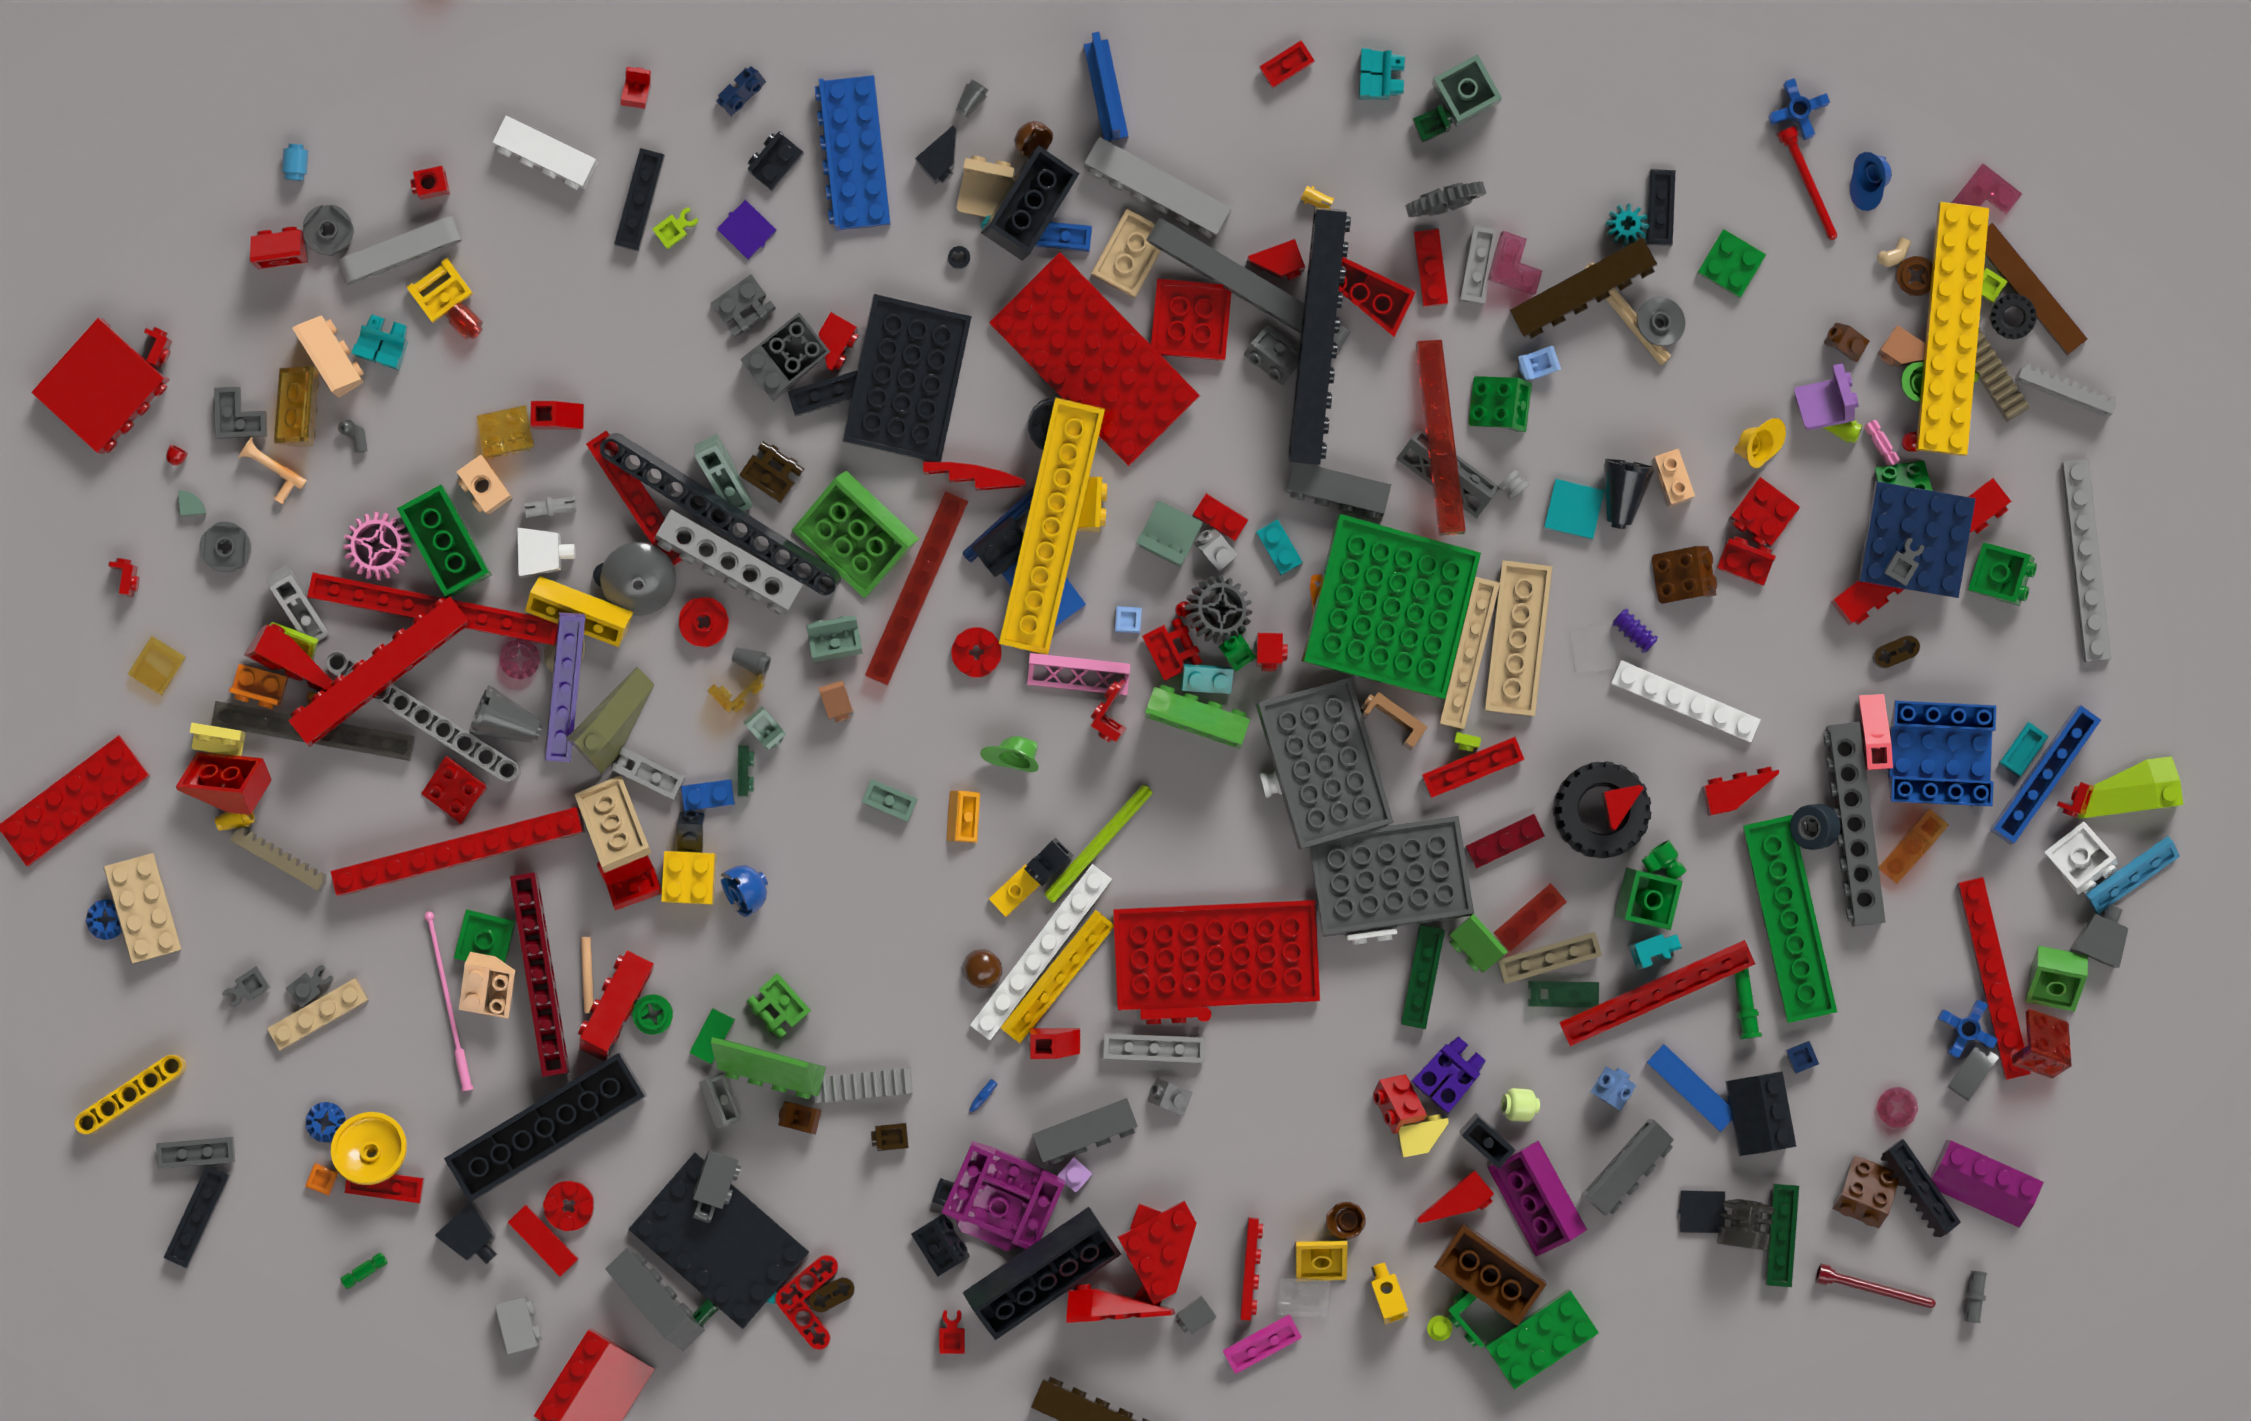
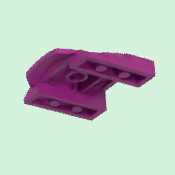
M972 1141L941 1213L954 1218L961 1232L993 1244L1005 1251L1019 1247L1027 1249L1042 1238L1065 1185V1180L1012 1154Z

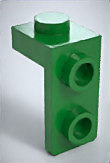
M1463 1289L1452 1298L1454 1303L1447 1308L1450 1312L1447 1318L1456 1328L1460 1325L1467 1332L1464 1337L1473 1348L1478 1345L1482 1349L1485 1346L1484 1343L1459 1316L1462 1311L1477 1299L1476 1296L1469 1291L1465 1292Z

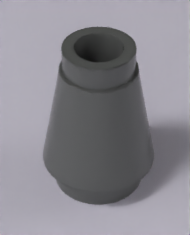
M972 79L969 84L966 83L955 110L968 118L987 98L988 89Z
M737 647L733 652L732 662H735L756 676L759 674L764 676L769 669L771 657L767 656L766 652Z

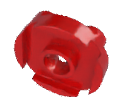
M701 597L692 599L680 611V632L686 641L696 647L708 648L716 645L724 639L728 632L730 620L727 611L720 602L713 598ZM700 616L702 618L710 617L708 621L710 626L708 628H698L700 623L697 619Z
M972 627L957 635L952 644L951 655L954 665L960 672L971 678H982L992 673L999 665L1002 649L999 640L991 631L981 627ZM976 645L979 646V649L984 650V654H981L978 660H975L973 655H969V651L973 650Z
M572 1180L559 1182L552 1186L546 1194L543 1202L544 1214L549 1223L557 1229L563 1231L581 1229L589 1223L593 1216L594 1197L588 1187L582 1183ZM565 1199L575 1201L576 1204L573 1206L574 1212L571 1213L569 1210L565 1212L563 1210L565 1206L563 1201Z

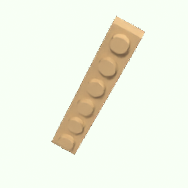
M1475 577L1439 724L1462 730L1465 729L1500 585L1499 582Z

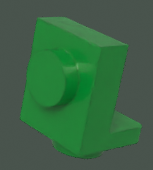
M1240 633L1238 637L1231 636L1229 641L1225 640L1223 644L1218 646L1235 672L1256 658Z

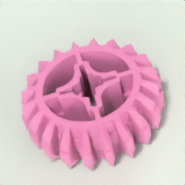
M374 512V520H371L369 514H364L366 522L363 523L357 518L355 522L359 527L356 529L350 525L348 528L354 533L353 536H344L346 540L351 541V544L343 545V549L351 550L350 553L345 555V558L347 560L354 558L349 564L351 568L360 565L357 569V574L362 575L367 570V579H371L374 572L377 580H381L382 572H384L386 578H391L389 570L393 569L395 573H400L396 565L399 563L405 567L407 563L401 559L402 556H411V553L404 551V548L412 547V543L404 542L405 539L410 537V533L401 534L406 526L400 524L395 527L399 519L394 517L389 522L388 513H384L382 520H380L378 512ZM379 526V529L376 530V533L371 538L361 537L369 528ZM387 528H390L395 534L397 547L387 544ZM380 540V543L388 549L382 548V550L378 549L379 552H375V549L367 543L373 544ZM358 545L368 548V565L361 559ZM384 554L394 555L388 563L376 566Z

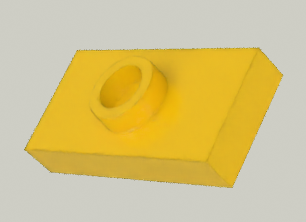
M1026 864L989 898L1005 917L1040 886L1024 870L1027 866Z

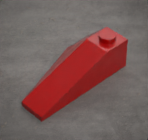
M1078 1284L1075 1286V1290L1068 1292L1066 1323L1106 1320V1318L1118 1320L1131 1317L1171 1316L1175 1314V1309L1158 1304L1154 1305L1151 1302L1099 1288L1091 1289V1284Z

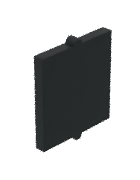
M1681 1190L1680 1209H1678L1680 1214V1232L1725 1233V1215L1728 1213L1725 1210V1191Z

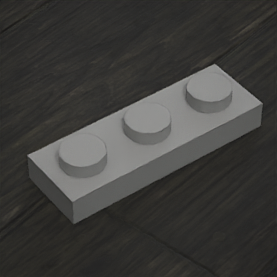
M1480 226L1473 227L1460 297L1461 301L1485 305L1499 230Z

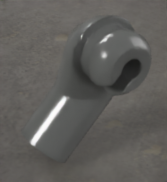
M352 420L340 422L338 430L341 434L353 439L355 453L368 451L364 428Z

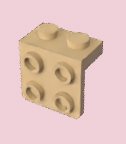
M972 156L971 159L965 158L957 210L961 213L980 217L992 215L1014 179L1015 168L1010 167L1011 164L1004 161H996V164L988 163L986 158L980 156Z

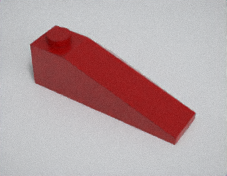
M272 623L271 626H263L244 654V656L273 671L274 669L285 670L284 673L290 679L300 682L303 679L307 680V686L318 692L321 690L326 692L332 687L331 683L333 681L290 636L284 634L285 629Z

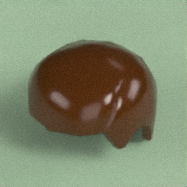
M1027 122L1017 130L1014 138L1015 148L1021 155L1026 157L1038 145L1047 150L1052 143L1053 132L1042 122Z
M974 950L966 956L962 964L963 975L970 984L977 988H991L999 982L1002 976V963L989 950Z
M1350 1201L1335 1204L1326 1215L1327 1228L1333 1236L1341 1240L1356 1238L1366 1225L1365 1213L1359 1205Z

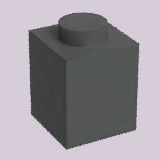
M1201 1295L1177 1312L1179 1319L1176 1322L1184 1333L1189 1330L1193 1335L1217 1316Z

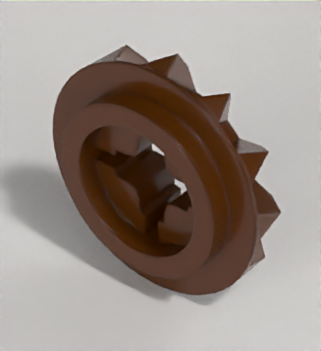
M1912 256L1905 259L1896 271V282L1900 286L1901 291L1910 296H1922L1928 293L1931 286L1932 263L1921 256ZM1923 269L1924 271L1920 276L1922 281L1916 280L1909 284L1908 282L1912 277L1910 271L1916 273Z

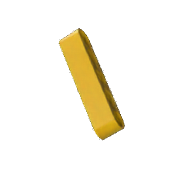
M179 1055L163 1057L79 1113L75 1119L76 1130L82 1134L98 1132L182 1076L186 1070L185 1060ZM171 1059H175L179 1064V1068L175 1073H171L167 1068V1064ZM151 1073L155 1074L158 1079L157 1084L152 1088L146 1083V1078ZM130 1087L136 1091V1098L131 1102L125 1097V1092ZM109 1101L115 1106V1111L111 1116L104 1112V1106ZM86 1116H90L94 1121V1125L90 1130L85 1129L83 1126V1119Z

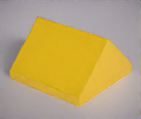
M1346 1240L1295 1241L1296 1281L1347 1280Z

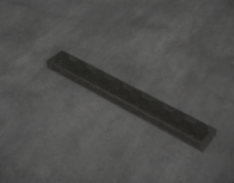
M215 701L211 726L305 743L288 721L292 718L291 714ZM341 723L317 741L315 745L411 761L415 736Z

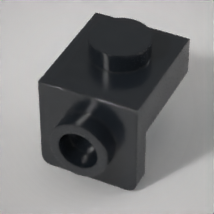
M694 810L679 813L677 850L703 851L704 813H698Z

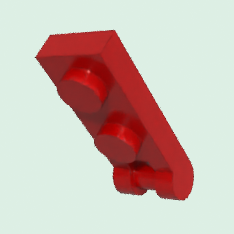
M1207 1007L1140 1010L1141 1020H1146V1025L1161 1024V1019H1171V1024L1187 1023L1186 1018L1197 1017L1201 1022H1206L1210 1020L1212 1015L1211 1010Z

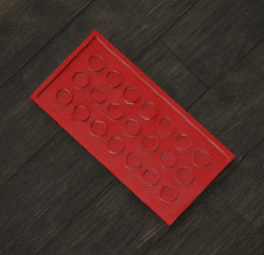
M1061 252L989 322L1063 399L1105 409L1099 436L1128 466L1201 396Z
M1315 900L1113 909L1118 1011L1320 1001Z

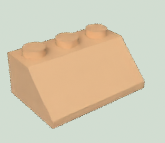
M321 315L292 328L329 389L338 398L364 383L361 377L364 374L362 368L357 361L352 363L348 354L351 351L344 340L339 342L335 336L338 330L331 319L326 321Z

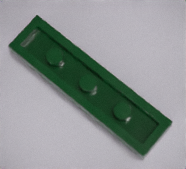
M1423 925L1419 927L1401 1025L1426 1029L1445 934L1443 929Z
M1773 1184L1765 1284L1768 1286L1792 1287L1799 1186Z

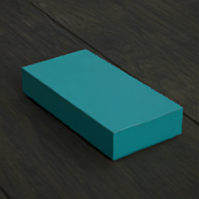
M2027 722L2001 758L1999 764L2017 777H2021L2049 736L2030 722Z

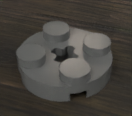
M321 205L313 208L306 215L303 221V236L305 242L312 250L319 254L333 256L348 247L354 234V226L351 218L342 208L336 205ZM333 224L332 230L334 233L323 236V225L330 226Z
M218 522L202 535L199 545L200 554L206 564L212 569L223 573L234 572L244 567L249 559L251 541L247 532L238 525L231 522ZM224 540H228L229 545H232V550H228V554H223V550L219 549V545H223Z

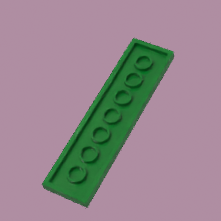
M1793 815L1742 826L1787 1023L1837 1013L1801 849L1792 838L1790 831Z

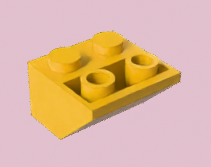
M1089 477L1077 531L1100 532L1101 526H1106V509L1101 508L1102 501H1107V483H1103V477Z

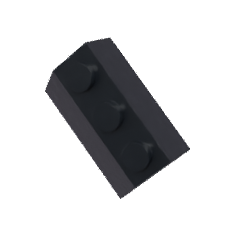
M1783 1071L1725 1081L1739 1156L1797 1147Z

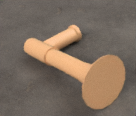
M251 437L238 459L241 457L252 458L285 479L286 482L277 496L274 497L276 501L284 504L292 488L296 486L301 490L307 480L259 451L252 441L253 437Z

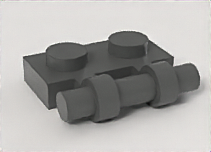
M752 274L711 302V305L725 324L733 319L737 322V325L730 329L735 338L743 332L746 334L751 330L750 327L761 319L764 321L769 317L768 314L776 309L771 301L763 306L760 304L759 300L764 298L766 294ZM753 306L756 311L743 319L740 314Z

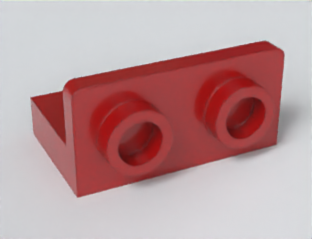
M1734 536V539L1729 538L1725 543L1716 569L1764 586L1776 558L1775 555L1771 554L1772 550L1760 545L1757 548L1749 546V541Z

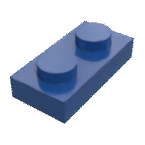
M732 779L681 786L684 811L735 805Z

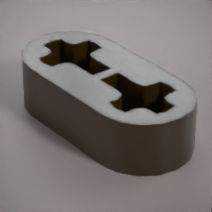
M1904 636L1877 648L1873 653V661L1879 668L1892 667L1916 656L1920 651V643L1913 636ZM1905 640L1909 644H1914V648L1911 649L1912 654H1909L1908 651L1899 653L1898 649L1905 645ZM1881 650H1884L1885 653L1894 651L1895 656L1888 659V664L1885 661L1879 660L1878 657L1882 655Z
M841 1277L811 1294L809 1300L810 1307L814 1311L822 1313L839 1305L853 1296L855 1292L854 1283L849 1278ZM839 1282H842L844 1285H850V1288L847 1290V1296H844L843 1293L834 1296L833 1291L839 1288ZM830 1293L832 1298L825 1302L826 1307L822 1308L821 1305L816 1306L814 1304L817 1300V1294L824 1297Z

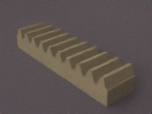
M1979 327L1975 372L1978 374L1979 380L2000 413L2008 422L2029 409V403L2024 400L2023 394L2019 392L2018 386L2014 384L2013 378L2007 373V369L2003 367L2002 361L1997 357L1996 352L1991 348L1990 342L1986 340L1985 334L1980 331Z
M241 827L234 832L230 841L315 890L322 891L327 882V874L320 872L317 875V868L312 867L309 869L308 863L303 862L300 864L301 859L296 857L291 859V853L285 852L283 854L282 848L276 847L274 849V844L270 842L265 844L266 839L262 837L256 839L257 834L253 832L248 834L247 828Z
M1592 932L1499 959L1498 965L1504 984H1508L1602 956L1596 933Z

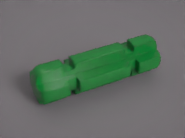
M383 1253L376 1254L372 1257L371 1261L367 1260L353 1269L351 1274L347 1273L340 1279L341 1283L346 1289H350L356 1285L357 1281H362L376 1272L377 1268L380 1269L388 1263Z

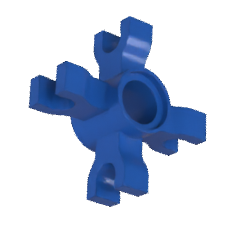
M1795 78L1787 80L1783 86L1790 103L1787 108L1770 113L1768 118L1771 126L1790 119L1798 123L1803 141L1813 138L1815 132L1808 116L1811 111L1828 106L1830 103L1828 95L1825 93L1809 100L1804 96H1800ZM1793 105H1803L1805 114H1796L1793 111Z
M1976 1000L1967 1018L1960 1019L1945 1009L1940 1012L1937 1019L1954 1027L1957 1036L1948 1050V1054L1959 1058L1967 1041L1974 1039L1989 1048H1994L1998 1039L1982 1031L1978 1022L1988 1004L1981 1000ZM1965 1022H1970L1973 1025L1974 1030L1970 1036H1966L1962 1032V1025Z

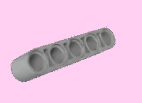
M446 217L345 256L338 260L347 285H352L456 245L462 239L454 218Z

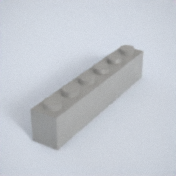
M1098 137L1084 163L1085 168L1088 169L1087 173L1097 179H1100L1101 176L1110 181L1109 185L1119 191H1122L1124 188L1132 192V198L1142 203L1146 200L1154 204L1153 209L1164 215L1169 212L1176 216L1175 221L1186 227L1189 224L1198 228L1197 232L1210 239L1211 236L1217 238L1231 213L1230 207Z

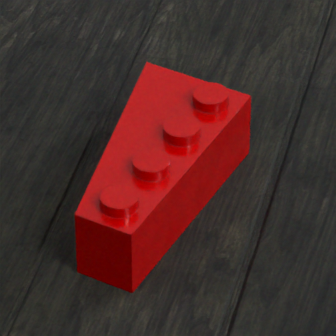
M1342 257L1341 266L1346 268L1344 283L1339 284V292H1342L1348 300L1390 335L1395 337L1416 291Z

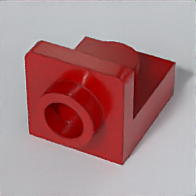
M2080 782L2079 786H2075L2072 792L2071 800L2074 801L2073 805L2058 801L2057 806L2063 808L2062 813L2077 817L2078 813L2085 815L2095 786Z

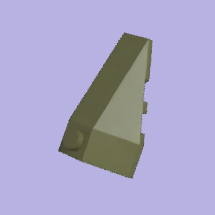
M638 667L566 738L600 774L620 755L619 752L624 747L654 687V683Z

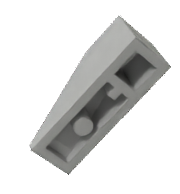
M288 564L266 577L270 590L297 631L319 640L330 634Z

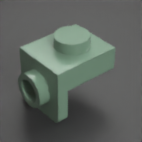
M763 706L743 722L767 750L778 746L786 735L784 730Z

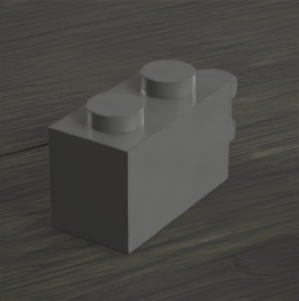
M711 1150L707 1151L692 1195V1199L697 1200L692 1218L710 1223L715 1208L722 1209L724 1204H729L733 1190L729 1189L732 1180H737L741 1166L737 1165L739 1160ZM702 1202L711 1205L709 1212L700 1209Z

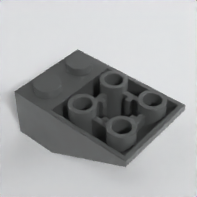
M798 313L740 360L768 396L775 401L799 382L830 351L802 315Z

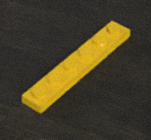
M1095 910L1000 1028L1020 1044L1030 1032V1028L1035 1026L1112 931L1114 924Z

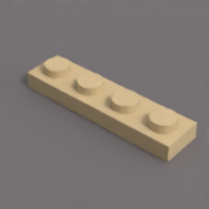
M354 978L267 1029L281 1051L369 999L357 978Z

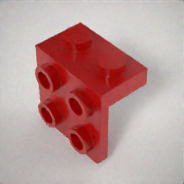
M1124 679L1119 683L1115 681L1111 684L1104 695L1107 701L1105 704L1101 702L1090 717L1094 720L1090 726L1098 730V736L1107 742L1112 740L1117 742L1127 729L1106 715L1127 683Z
M648 855L604 873L600 861L597 863V868L607 886L615 911L662 894L655 867Z

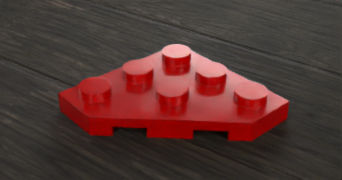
M1184 1200L1117 1236L1154 1305L1177 1292L1197 1222Z

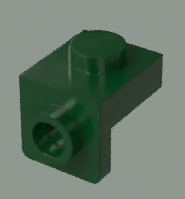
M1442 105L1436 106V109L1412 119L1422 143L1449 132L1451 129L1450 124L1453 123L1449 110H1444Z

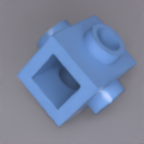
M1606 1066L1590 1092L1621 1111L1637 1085L1628 1080L1631 1075L1622 1069L1617 1068L1614 1071Z

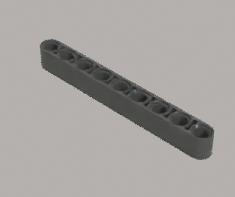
M1158 218L1146 239L1148 243L1216 284H1223L1225 289L1301 334L1303 302L1171 223ZM1341 325L1339 334L1334 333L1333 342L1338 344L1337 354L1350 334V331Z

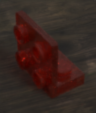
M2028 1009L2026 1011L2028 1046L2012 1055V1065L2053 1079L2072 1066L2069 1023L2036 1010Z

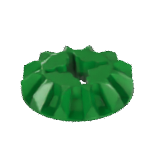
M646 995L636 1002L632 1013L633 1021L636 1027L643 1033L649 1035L660 1034L669 1028L672 1022V1006L667 999L660 995ZM648 1004H650L655 1011L663 1010V1012H661L660 1015L657 1016L658 1025H656L652 1019L642 1018L649 1013Z

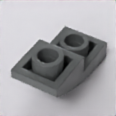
M1977 1043L1947 1087L1969 1101L1999 1056L1980 1043Z

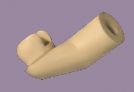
M1900 237L1894 250L1881 251L1878 254V263L1883 264L1885 267L1902 263L1911 245V241Z

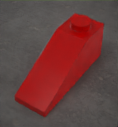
M1473 1170L1419 1215L1416 1221L1418 1223H1425L1475 1211L1477 1208H1480L1482 1211L1493 1202L1491 1197L1494 1193L1477 1172Z

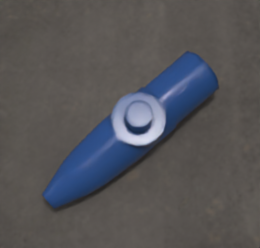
M990 1079L973 1100L969 1109L970 1112L978 1109L987 1100L998 1085L996 1081Z

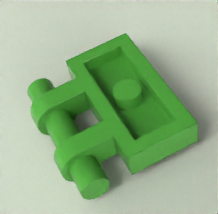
M778 973L759 989L765 997L759 1002L752 995L746 1001L752 1008L751 1012L755 1016L758 1015L767 1025L766 1029L770 1033L773 1032L778 1039L787 1033L781 1027L785 1020L793 1028L811 1012V1009ZM770 1003L780 1013L776 1019L765 1009Z

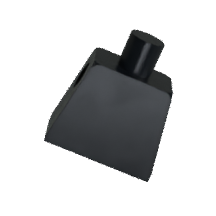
M470 1202L435 1234L439 1240L467 1261L477 1254L485 1264H488L497 1255L488 1245L496 1235L474 1202Z

